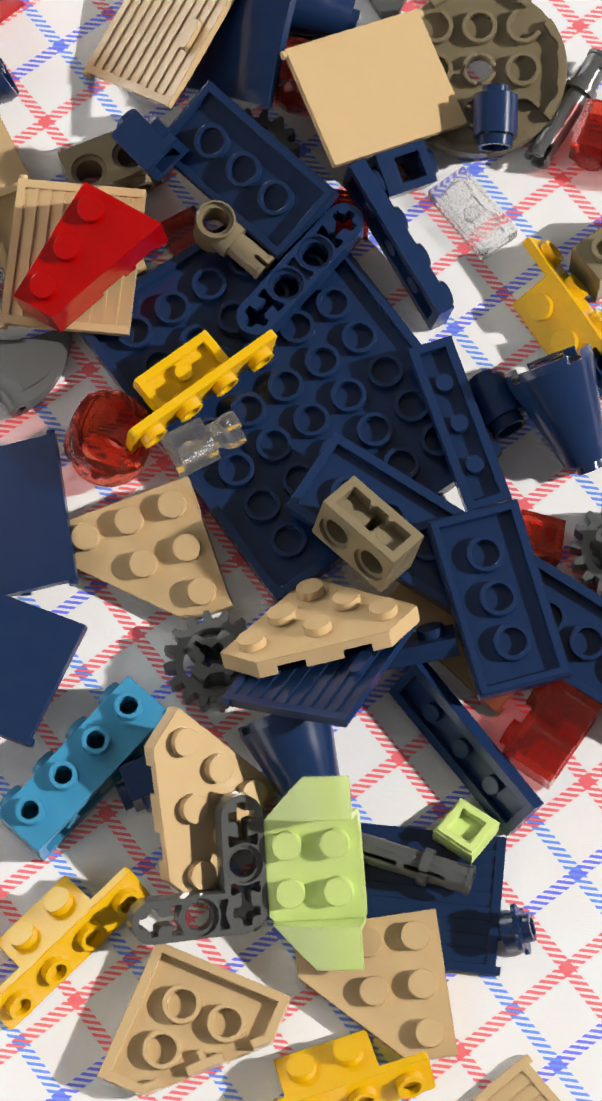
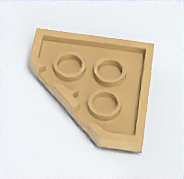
M187 476L70 519L71 538L78 570L184 620L189 616L195 621L202 620L203 612L209 610L211 616L223 612V610L226 611L234 608L191 480Z
M309 578L298 583L296 589L288 593L276 605L269 608L261 618L247 630L240 633L220 654L224 668L257 678H264L279 674L278 666L300 660H305L307 667L343 659L345 658L343 650L367 644H372L373 651L393 647L420 622L417 605L322 581L317 578Z
M169 706L144 745L146 765L151 766L154 793H150L154 830L160 835L163 858L158 860L160 877L179 893L215 889L218 885L215 807L219 799L226 793L233 791L244 792L257 800L263 812L276 790L268 778L180 708ZM237 803L235 812L228 814V819L237 823L238 838L229 836L228 841L247 838L245 834L241 833V818L249 816V810L242 807L240 803ZM236 851L232 855L229 865L231 864L232 860L234 859L238 851ZM201 902L195 903V904L200 905V906H203V907L205 906V903H201Z
M436 909L367 918L362 929L365 970L317 971L295 949L299 980L337 1007L338 1010L363 1029H366L367 1032L390 1047L402 1058L421 1052H426L429 1060L458 1056Z
M168 944L154 945L97 1076L101 1080L144 1098L273 1044L291 1002V996Z

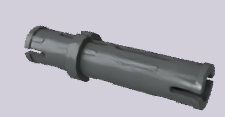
M591 48L574 77L567 78L564 95L556 113L524 152L527 160H531L532 156H535L531 161V164L541 169L549 168L552 159L584 108L589 104L592 105L597 98L596 89L602 81V50Z
M362 832L364 863L416 879L415 884L423 887L430 883L468 896L475 877L476 866H470L436 855V850L426 847L425 851Z

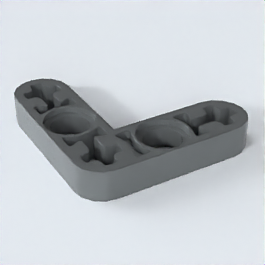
M233 791L221 797L215 807L219 888L138 899L129 908L126 918L128 929L133 936L145 944L158 945L247 934L258 930L264 924L268 914L263 812L256 799L244 792ZM237 803H240L242 807L249 810V816L241 818V833L246 836H252L251 840L234 839L228 841L229 836L238 838L237 823L228 819V814L236 811ZM247 849L253 856V864L250 870L241 875L233 874L229 866L232 855L238 850ZM254 883L253 888L247 886ZM232 884L244 886L246 901L254 905V910L246 913V920L242 921V918L233 913L234 909L242 905V893L235 887L231 888ZM198 902L205 903L209 908L208 920L200 927H189L185 920L188 908ZM171 906H174V913L170 909ZM152 909L159 917L174 916L177 930H173L174 925L169 921H160L153 924V931L148 932L144 926L139 924V921L146 919L148 910Z

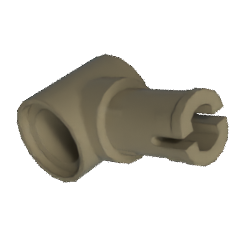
M211 200L200 206L196 213L193 228V238L199 248L206 252H218L222 257L228 255L250 273L256 281L263 275L262 271L266 272L274 262L275 258L272 255L266 253L245 235L246 229L236 222L234 210L229 204L220 200ZM208 220H217L225 226V230L220 233H211L206 230L203 223Z

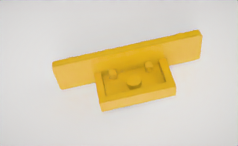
M530 236L527 237L522 244L545 277L515 301L512 306L547 355L571 346H575L579 354L578 350L583 343L587 342L590 343L593 354L599 351L602 355V312L598 309L593 310L585 299L589 293L584 284L575 275L571 274L569 276L560 264L564 258L558 248L549 240L542 241Z
M270 329L229 358L210 334L204 330L135 378L133 382L134 389L153 410V413L128 431L125 444L127 448L133 452L141 445H144L145 448L155 445L167 433L166 428L178 419L182 423L190 420L202 409L203 401L214 393L217 397H221L229 392L238 383L239 379L237 377L249 368L256 372L264 367L274 356L272 351L277 339L274 331Z
M124 867L91 899L65 875L0 937V949L19 967L0 985V1020L9 1030L14 1029L126 921L127 912L134 902L150 896V893L129 868Z
M366 1029L273 1059L284 1094L283 1098L274 1101H399L405 1098L417 1097L421 1093L436 1087L430 1060L426 1052L417 1053L379 1066Z

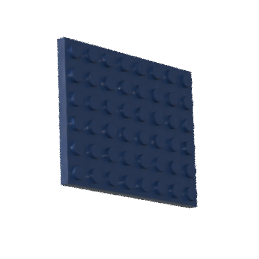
M222 225L211 233L223 232L225 226ZM245 232V235H246L248 238H250L254 243H256V244H257L260 248H262L266 253H268L269 255H272V254L269 253L262 245H260L253 237H251L247 232ZM335 233V235L330 239V241L333 243L334 246H335L336 233ZM194 243L136 280L129 337L78 333L138 416L143 420L152 414L153 410L134 389V379L204 330L210 334L229 358L249 345L250 342L244 340L239 334L236 321L237 310L241 303L280 261L275 258L266 272L263 270V275L256 281L250 273L228 255L222 257L218 252H206ZM320 248L309 249L303 255L304 262L310 266H320L328 259L327 253ZM351 253L347 255L276 333L277 339L272 351L274 356L264 367L256 372L249 368L237 377L239 379L238 383L229 392L221 397H217L214 393L203 401L202 409L190 420L182 423L178 419L166 428L167 433L158 442L181 475L190 478L195 494L276 604L288 593L296 589L297 584L309 578L318 579L344 561L312 533L313 528L285 512V505L335 431L439 496L455 487L408 358V349L422 344ZM284 279L276 283L273 290L281 298H290L298 292L299 286L292 280ZM264 298L266 299V310L259 317L248 316L249 327L252 328L257 323L265 326L264 315L272 306L267 298ZM487 429L496 456L499 458L502 456L503 449Z

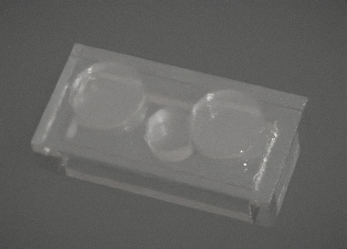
M464 166L428 190V199L481 261L517 237L518 229Z

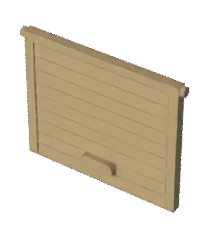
M124 0L84 68L83 76L87 79H91L92 76L172 110L235 0Z
M417 8L286 48L280 52L281 59H286L332 168L454 130L467 124L422 20V17H424L422 9Z
M25 174L19 175L0 312V329L8 330V326L55 330L23 312L13 295L82 184L28 179V175ZM93 185L136 210L145 213L146 189ZM138 263L135 265L136 269L127 277L123 275L103 292L104 296L63 331L129 337Z

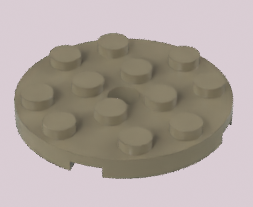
M428 0V3L421 8L424 13L422 20L467 124L424 140L446 153L477 159L497 157L511 153L531 142L556 113L566 86L567 56L562 37L553 20L549 19L540 8L532 3V0ZM474 61H484L492 69L491 75L487 79L482 80L481 83H477L476 80L471 79L467 74L468 66ZM486 84H506L509 86V91L518 94L517 139L513 140V149L509 151H481L477 148V140L473 138L474 94L483 91V86Z

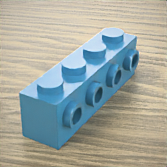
M129 676L120 684L114 682L109 685L98 699V708L88 718L85 716L78 718L66 732L65 738L67 740L55 753L52 750L46 752L34 765L32 771L35 774L23 787L20 785L14 786L0 802V807L2 808L0 810V820L2 824L42 861H45L122 779L118 767L144 756V745L167 710Z

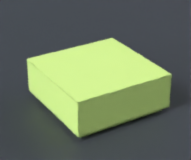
M460 798L434 828L432 839L472 864L498 833L500 823Z

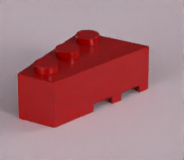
M84 181L13 296L23 312L61 333L104 296L103 292L123 275L127 277L136 269L135 265L155 248H161L169 241L163 225Z

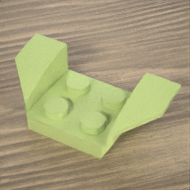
M349 775L302 777L263 820L269 915L275 921L273 926L317 971L365 970L362 929L366 923L368 907L360 812L357 807L352 808Z

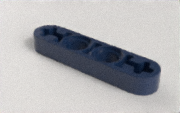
M340 203L328 209L241 303L237 310L236 321L239 334L244 340L252 343L270 329L276 334L358 245L364 235V217L358 207L350 203ZM338 220L344 224L351 220L352 231L346 228L342 229L335 237L334 246L330 239L336 233V221ZM320 248L327 253L328 259L320 266H310L304 262L303 255L309 249ZM284 279L292 280L299 286V290L293 297L281 298L273 290L276 283ZM264 298H267L272 306L264 315L265 326L257 323L252 328L249 327L248 316L259 317L266 310V299Z

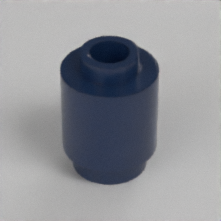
M486 84L483 86V91L474 94L473 138L477 140V148L486 152H505L513 149V140L517 139L518 94L509 91V86L506 84Z
M487 369L474 375L469 380V384L485 427L496 440H499L520 430L526 424V419L523 416L524 409L507 386L504 372L493 373L491 369Z

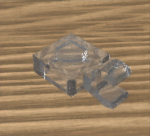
M234 411L222 414L215 421L204 425L201 418L198 417L166 433L160 442L181 479L221 459L218 448H238L247 442V438L240 428L242 425Z

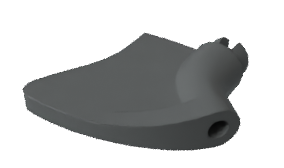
M53 330L23 340L0 339V402L7 408L11 416L17 417L33 409L54 388L64 371L72 343L71 332L62 331L60 333L57 330Z

